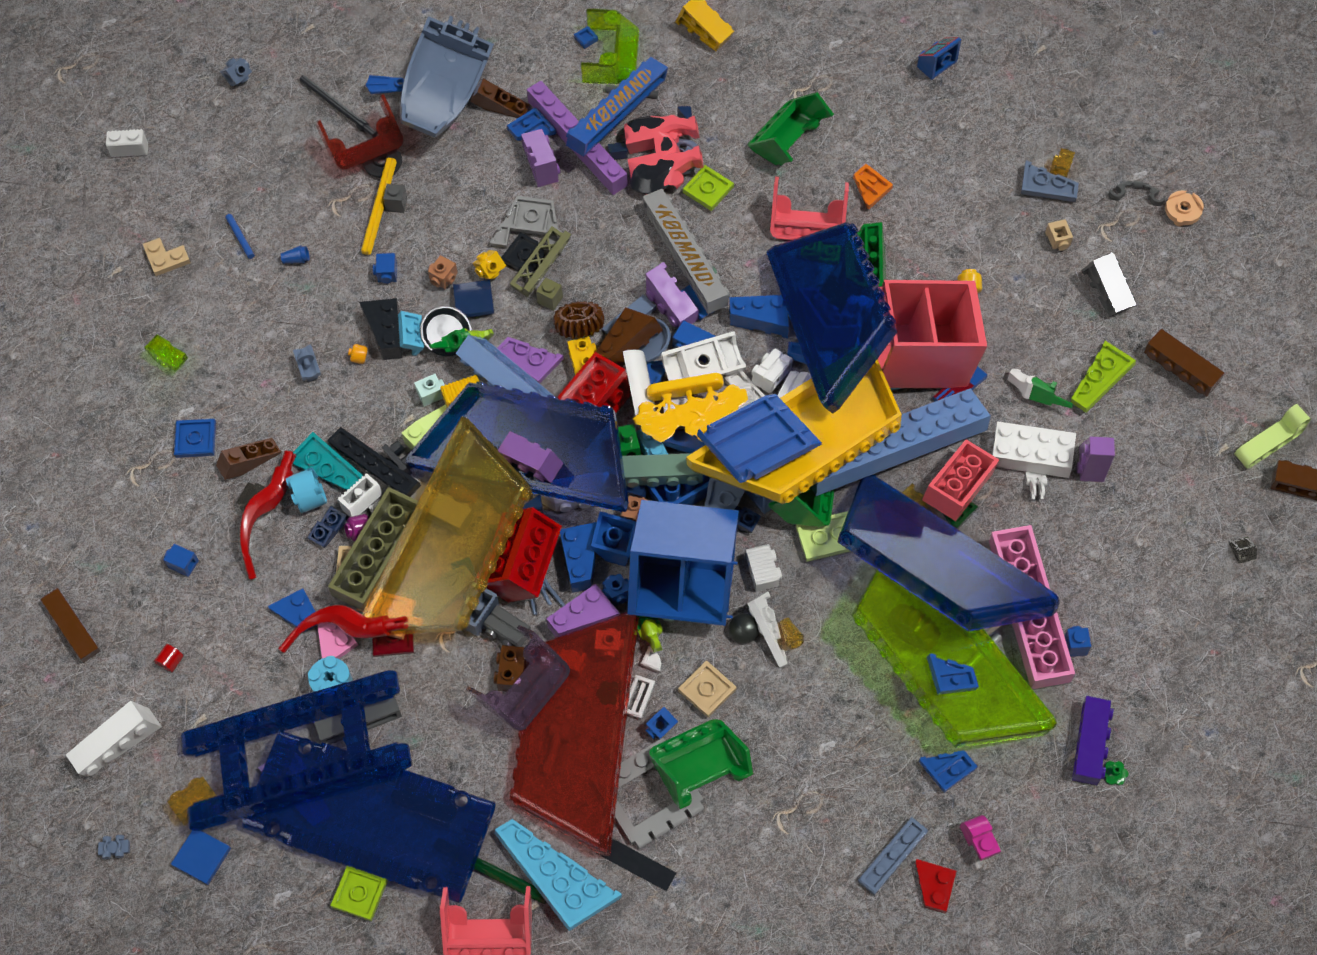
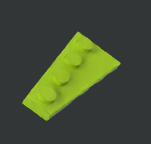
M1105 341L1102 349L1096 355L1092 366L1089 367L1085 378L1072 396L1071 403L1087 413L1135 366L1136 360Z

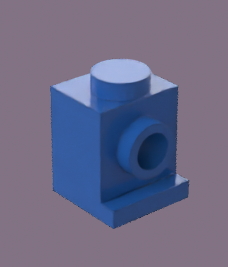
M663 707L645 724L647 727L645 731L652 739L657 737L660 740L678 721ZM657 722L663 723L662 729L656 728Z

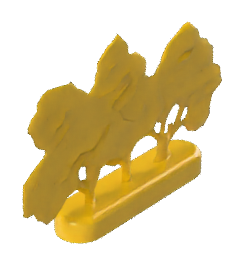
M720 373L654 383L646 388L647 397L651 401H663L658 405L647 401L642 402L638 407L639 414L633 420L635 424L641 425L643 433L652 436L658 442H664L672 437L678 426L685 427V432L689 435L697 436L699 429L704 434L707 431V425L738 410L748 400L747 391L732 384L727 386L723 392H715L724 385L723 376ZM707 392L706 397L703 399L692 397L693 394ZM687 396L688 399L685 404L681 405L671 402V398ZM713 396H717L718 400H714ZM665 404H668L666 412L660 413L661 407H665Z

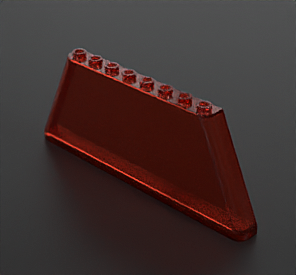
M628 612L535 645L534 649H531L530 661L532 663L531 668L527 671L529 684L528 688H525L524 691L526 705L525 708H522L521 712L523 726L519 728L518 733L520 747L516 749L517 768L514 767L513 780L515 782L514 788L510 790V800L513 801L516 808L604 856H610L639 621V616L628 615Z

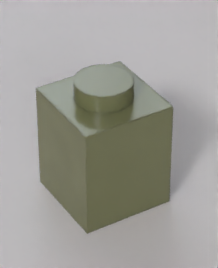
M545 277L536 291L538 304L554 311L563 298L562 285Z

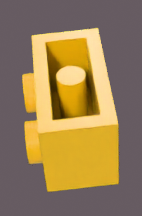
M589 336L587 338L567 341L568 352L575 375L593 353L597 351L595 342L591 343Z

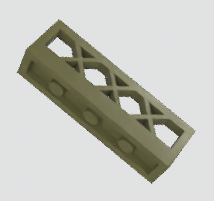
M551 226L511 281L510 286L526 297H529L570 241L571 234L566 230L562 233ZM552 233L559 237L556 244H550L549 237ZM548 248V255L545 258L539 259V250ZM538 263L537 270L534 273H529V264ZM527 277L528 282L524 288L516 284L519 278Z

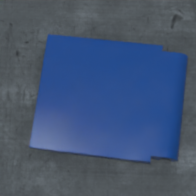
M776 394L766 395L707 425V431L704 434L700 429L697 432V436L739 483H743L751 478L756 480L822 445V442Z

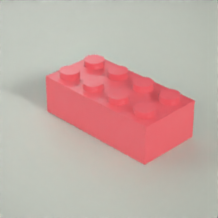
M966 439L928 485L922 501L956 521L992 476L999 459Z

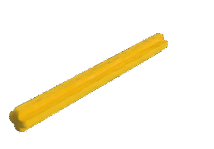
M387 158L361 248L364 255L372 253L385 206L383 198L386 185L391 184L397 163L394 158Z

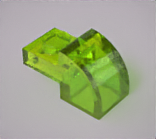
M158 334L144 347L157 363L164 368L169 367L174 371H177L188 359L186 353L173 347L170 341Z

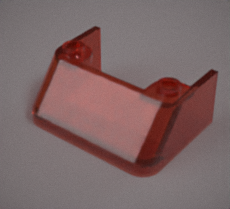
M384 94L380 95L379 103L386 117L379 119L376 123V131L379 136L346 149L344 143L338 138L329 140L321 120L317 121L316 128L325 148L339 169L348 170L402 146L403 135Z

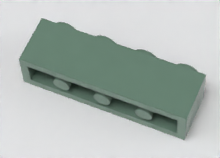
M692 453L622 456L623 486L630 488L648 485L649 487H656L658 485L677 486L678 484L697 485L698 483H703V475L692 471L687 466L686 457Z

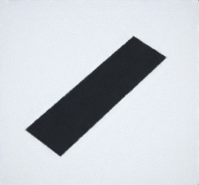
M607 835L596 851V854L665 891L668 890L676 875V872Z

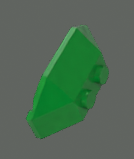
M882 222L863 224L860 231L846 245L847 279L865 290L882 287L884 280H886V252Z

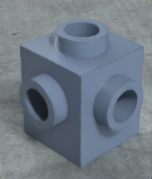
M241 57L231 58L225 63L227 66L220 71L231 86L244 83L249 79L248 75L252 72L249 68V63Z

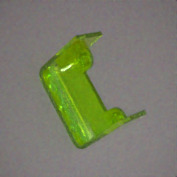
M587 9V26L591 30L616 31L614 52L603 53L599 58V63L581 62L582 83L620 84L622 80H626L633 70L636 71L639 28L616 10Z

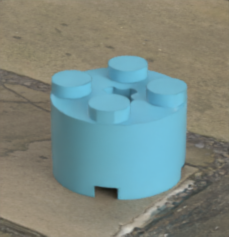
M312 467L286 478L288 487L293 490L291 498L294 504L298 505L301 513L327 504L323 486L319 483L318 476Z
M328 656L317 661L308 672L309 685L319 701L326 704H338L347 699L351 694L353 678L347 665L342 660L334 656Z

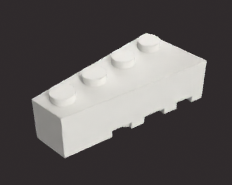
M130 701L69 751L66 756L78 774L89 777L96 774L99 769L162 726L149 708Z

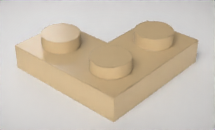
M160 238L143 244L155 276L191 263L184 245L165 251Z

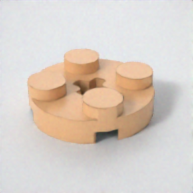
M1184 190L1172 193L1165 205V212L1168 218L1179 227L1196 223L1201 218L1204 207L1198 195L1194 193L1191 195ZM1183 205V207H1188V209L1182 210L1181 206Z

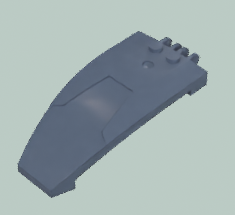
M428 16L409 62L401 92V124L432 137H437L444 132L462 113L478 85L494 45L478 37V27L472 33L468 31L470 24L467 22L464 29L461 28L462 20L457 23V26L453 25L452 16L445 23Z

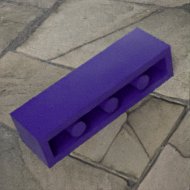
M1086 696L1082 703L1072 781L1097 786L1101 779L1104 780L1106 767H1103V759L1106 760L1108 756V747H1105V744L1111 734L1108 722L1112 720L1114 709L1110 708L1111 700Z

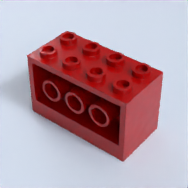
M594 352L548 408L556 432L587 450L631 396L626 369Z
M533 507L503 513L478 585L496 593L498 597L506 602L538 598L562 526Z

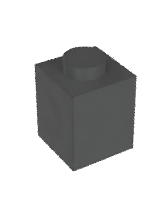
M386 185L383 198L386 211L405 212L407 203L405 185Z

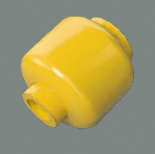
M975 269L963 270L958 275L957 281H975L977 294L982 291V276Z

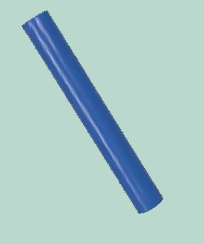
M232 214L226 215L225 218L248 259H252L255 254Z

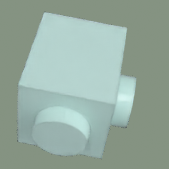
M436 374L414 382L416 392L424 407L443 399L440 387L444 386V382L442 379L438 380Z

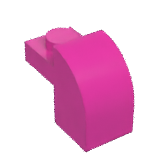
M984 815L961 823L960 829L968 845H973L980 861L1000 854L1001 850L992 833L993 828Z

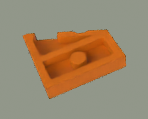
M867 164L862 166L853 176L867 209L873 207L893 188L891 182Z

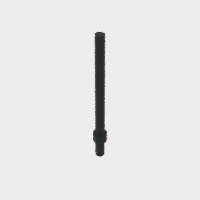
M305 75L300 77V81L354 122L358 129L362 132L365 131L373 138L377 136L378 132L370 127L367 121L357 117Z

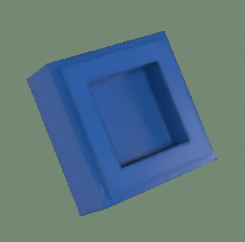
M589 26L574 34V38L584 49L598 41V36Z

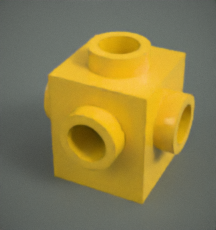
M488 250L479 254L476 257L477 260L473 262L476 274L480 278L485 279L496 278L500 274L499 272L506 267L498 252L494 250Z

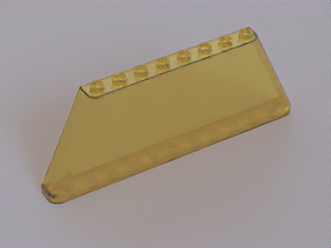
M461 416L362 615L368 618L388 616L391 619L406 616L408 623L404 624H408V628L392 631L390 635L461 631L467 628L470 616L479 604V597L487 588L491 573L496 569V562L499 556L504 553L505 544L514 532V525L517 519H520L526 501L531 497L530 485L468 418Z

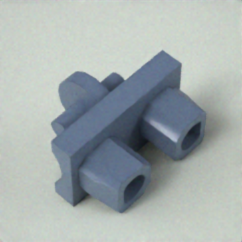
M311 344L305 348L293 350L303 381L307 380L310 382L318 379L321 372Z

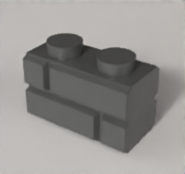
M500 606L494 608L483 624L486 635L492 639L498 638L504 646L522 647L532 633L531 626Z

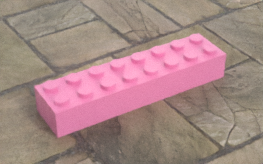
M1028 525L992 532L989 544L1031 690L1070 683L1075 675V671L1032 526Z

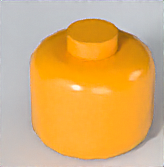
M354 344L352 349L349 348L348 351L350 361L364 364L368 348L363 345Z

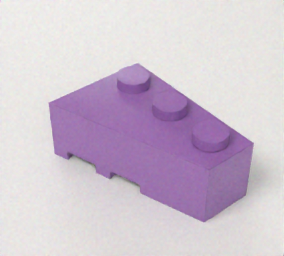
M511 431L497 451L502 456L501 460L505 463L518 465L517 468L526 474L528 471L533 473V477L540 482L546 480L552 483L563 465V462L551 449L547 448L544 450L540 448L539 444L535 442L533 444L526 438Z

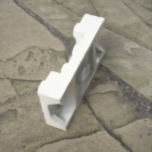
M734 331L662 352L660 356L668 381L710 373L726 374L727 376L744 371L746 368V364L741 359ZM701 356H706L709 360V363L707 365H701L698 361V358Z

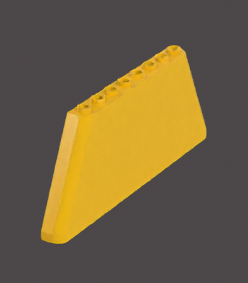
M866 343L780 398L822 442V445L756 480L751 478L743 483H739L706 445L687 456L686 463L694 472L785 504L791 502L799 494L806 492L817 482L823 481L831 473L837 472L840 467L852 462L855 457L867 452L872 446L882 442L890 434L896 433L901 427L902 414L873 348Z

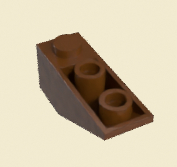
M484 78L475 88L470 102L484 110L515 118L526 114L530 105Z
M268 438L222 450L216 466L223 478L227 480L244 475L281 454V450L273 438Z

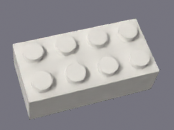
M997 422L992 455L999 459L996 467L1069 478L1073 464L1076 433Z

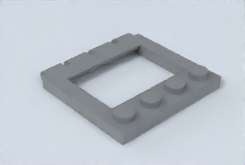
M664 738L592 780L593 785L631 845L636 843L639 849L652 842L649 834L652 833L654 838L657 839L670 831L667 823L670 822L672 827L675 828L688 820L685 812L688 811L690 816L693 817L704 810L701 804L704 802V799L699 791L695 789L690 792L692 802L689 806L679 809L675 803H672L638 825L633 826L613 795V791L654 767L649 751L653 746L664 742Z

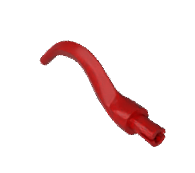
M284 451L281 464L275 467L270 484L249 500L242 515L240 543L249 579L256 578L249 553L251 531L257 518L274 509L288 489L286 478L294 474L291 469L296 454H293L291 451Z
M343 605L328 606L305 618L285 639L279 650L285 653L302 632L321 623H334L348 635L355 638H375L389 636L395 630L407 629L408 624L404 623H408V618L406 616L391 619L388 616L368 618L350 607Z

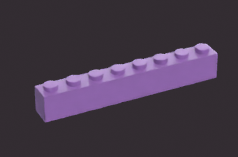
M539 81L527 89L528 103L540 111L556 129L559 137L566 143L567 132L570 128H574L579 121L542 81ZM599 143L584 157L573 151L612 195L628 186L627 173Z

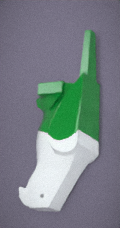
M1011 369L1007 380L1020 390L1023 398L1049 406L1056 404L1068 408L1073 407V403L1055 395L1057 382L1045 383L1038 377L1023 374L1020 369Z

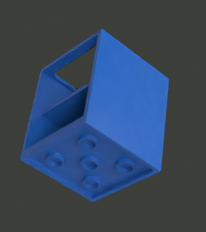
M641 500L630 550L627 614L726 626V619H733V616L727 615V612L729 611L734 565L738 564L734 559L739 511Z

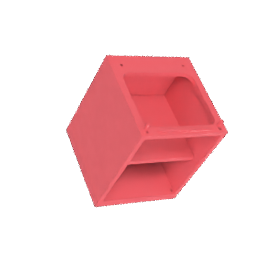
M884 280L882 287L877 288L880 292L867 326L870 345L874 350L889 387H967L987 348L975 281Z

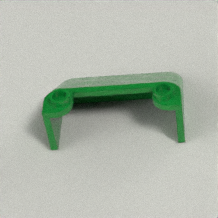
M718 719L709 720L655 745L649 751L655 768L679 809L691 804V791L730 773L737 781L753 775L749 748L723 721Z

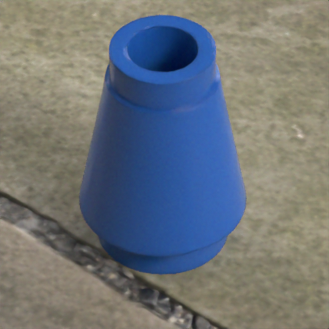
M300 245L281 253L282 263H306V261L310 260L308 248Z

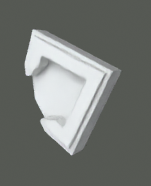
M649 646L641 666L660 673V657L657 652L653 653L652 648Z

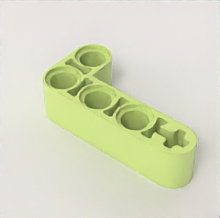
M1296 404L1284 414L1280 421L1236 450L1234 455L1249 469L1298 437L1306 429L1311 418Z

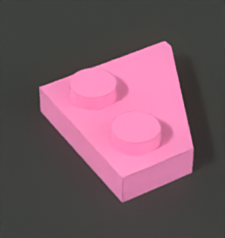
M326 622L317 625L322 659L328 656L340 659L358 646L355 639L336 624Z

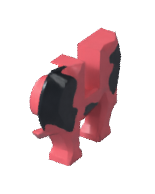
M675 115L664 117L644 116L624 124L626 146L630 154L652 149L656 151L653 154L628 159L632 190L647 195L660 189L664 190L668 186H675L677 189L684 182L683 173L692 167L704 168L699 145L685 152H680L677 145L679 138L683 135H689L695 139L700 138L695 116L689 119L679 118Z

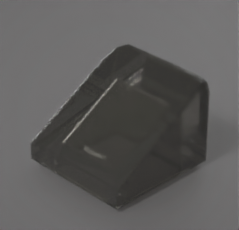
M1249 537L1229 541L1232 552L1239 564L1257 558V547Z

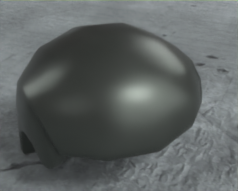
M738 614L733 617L728 625L730 637L740 644L753 642L760 633L755 618L750 614Z

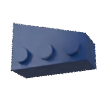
M786 295L729 297L731 326L748 330L757 329L765 331L766 334L771 335V333L788 339L789 322Z
M597 522L560 530L572 593L587 590L593 584L597 553L590 548Z

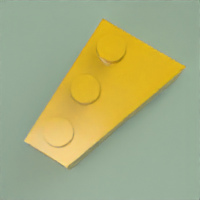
M690 0L682 7L675 21L678 25L682 23L686 26L690 34L694 32L699 35V40L715 51L722 47L734 33L732 27L724 22L719 14L707 5L705 0Z

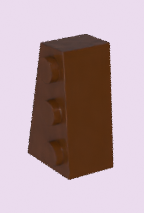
M625 307L596 353L623 367L625 365L623 351L638 350L642 345L646 346L649 343V339L656 333H661L663 329L655 317Z

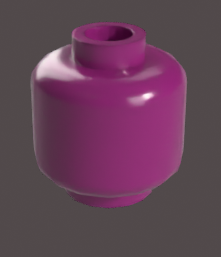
M366 514L348 518L347 523L344 524L348 539L351 538L352 541H356L369 519Z

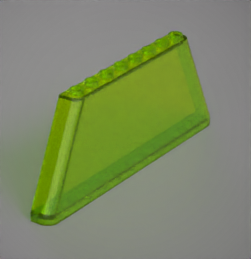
M904 532L894 536L851 616L854 622L865 632L868 640L879 650L882 658L887 660L893 672L905 683L907 690L916 697L919 705L930 715L933 723L945 734L947 741L952 743L955 748L1044 736L1052 731L1057 725L1055 717L913 540ZM935 654L936 658L945 661L950 659L960 665L965 664L973 667L979 687L973 691L938 695L927 656Z

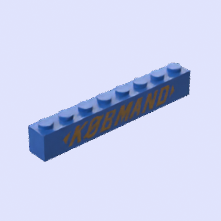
M652 57L647 61H643L636 71L633 70L626 80H622L619 86L609 93L607 98L602 99L595 109L592 108L584 119L581 118L574 128L569 129L566 134V146L584 157L647 98L652 91L665 81L668 67Z

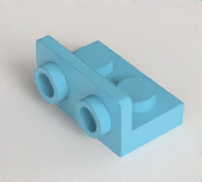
M401 311L398 314L400 347L412 349V355L417 356L425 347L420 335L422 315Z

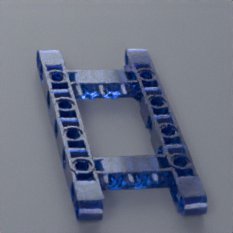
M393 670L380 672L183 732L181 734V746L184 755H195L197 757L219 750L223 784L222 795L195 802L187 809L189 829L193 831L208 829L411 767L412 759L408 744H397L396 742L376 749H370L364 706L394 698V695L400 692L397 672ZM342 714V719L340 720L345 733L343 741L346 744L348 754L343 760L330 764H320L304 769L303 772L280 776L264 781L260 785L250 787L245 748L246 742Z

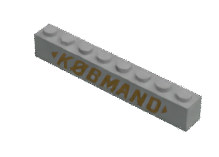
M660 189L643 196L645 212L706 312L709 314L728 306L730 294L727 287H723L721 284V278L718 273L715 274L711 261L706 260L702 247H698L694 234H690L686 221H682L680 218L679 210L672 205L669 194L666 195L664 190Z

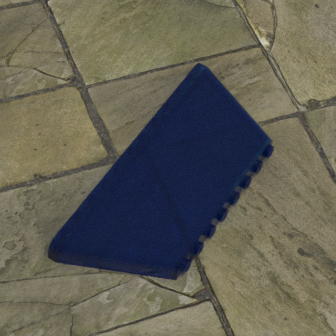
M849 222L772 246L766 251L819 400L832 414L840 409L897 334L896 320L889 312L891 310L889 304L884 300L885 294L878 285L880 281L873 273L875 269L868 261L869 255L863 248L864 242L857 234L859 230L854 223L850 224Z
M469 382L412 449L406 459V463L409 466L418 470L626 512L629 504L617 416L613 408L606 405L597 407L590 402L582 404L569 398L560 400L553 395L544 397L536 392L523 393V391L516 388L507 390L500 385L492 387L483 382ZM510 431L526 438L533 444L534 442L539 444L540 448L544 450L547 448L551 449L563 462L552 483L546 480L540 482L533 477V473L528 471L526 474L517 468L518 465L514 463L509 465L501 460L502 456L497 451Z
M872 474L860 479L837 542L964 629L974 631L1051 617L1057 612L1060 600L1056 593Z

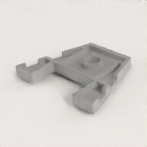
M517 196L508 210L503 223L498 227L494 238L492 237L490 245L507 248L511 231L546 235L551 226L558 230L553 200ZM552 233L549 237L550 244H556L559 237ZM548 248L544 250L545 254L549 253Z

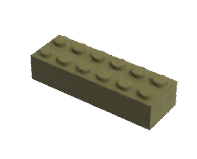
M390 487L387 488L328 585L331 596L367 612L423 518L425 509L422 502Z

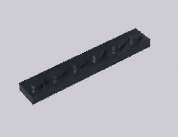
M342 427L327 440L331 446L400 493L411 497L421 486L419 481Z

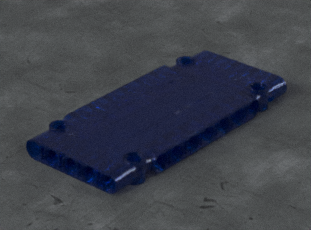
M279 731L244 816L242 828L280 841L287 846L368 872L414 890L419 889L442 897L443 887H448L449 900L461 903L492 820L496 802L469 794L466 791L457 790L446 783L323 742L320 744L308 738ZM310 744V751L303 754L304 746ZM461 797H467L466 805L458 806V800ZM278 824V833L272 835V827ZM436 878L437 886L434 889H429V880Z

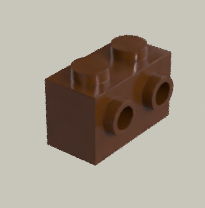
M502 645L501 652H497L496 664L499 665V669L494 673V684H497L498 691L523 693L528 656L526 647Z

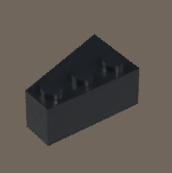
M397 298L359 302L363 316L383 360L402 358L398 325L400 309Z

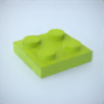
M704 165V168H701L683 188V193L710 211H713L734 188V183Z
M347 866L330 906L333 909L372 922L388 880Z

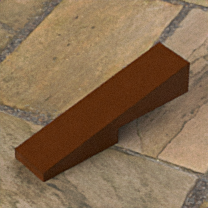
M58 588L40 599L83 663L101 652Z

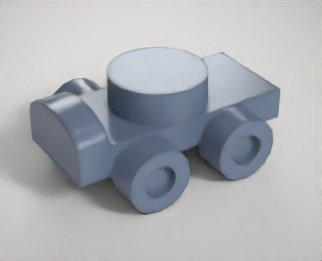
M117 835L115 841H111L110 836H104L103 842H98V855L102 856V859H110L111 855L115 856V858H123L125 853H130V841L124 840V835Z

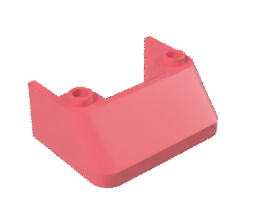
M775 176L770 227L773 237L798 241H823V243L833 244L843 240L849 192L848 182H845L844 200L831 201L828 205V212L821 213L791 210L790 198L785 195H778L779 177Z
M526 886L524 904L516 905L511 909L510 919H467V912L463 907L449 905L448 887H443L440 904L443 955H531V886Z

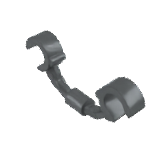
M1137 180L1117 184L1116 190L1120 194L1113 193L1111 189L1108 193L1112 200L1118 201L1125 196V187L1133 186L1134 188L1144 187L1150 192L1148 200L1154 206H1161L1166 198L1164 196L1160 200L1155 199L1160 190Z

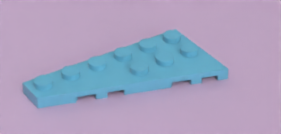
M511 819L495 829L494 834L568 931L574 929L622 897L620 892L617 890L613 891L606 886L604 881L601 879L597 880L588 873V870L563 853H558L552 849L551 845L547 842H542L533 836L531 831L515 820Z

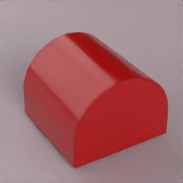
M166 644L154 662L172 673L184 656L175 647Z

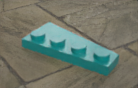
M314 432L293 452V454H296L293 465L303 470L312 467L319 478L346 491L353 487V484L359 482V479H362L363 475Z

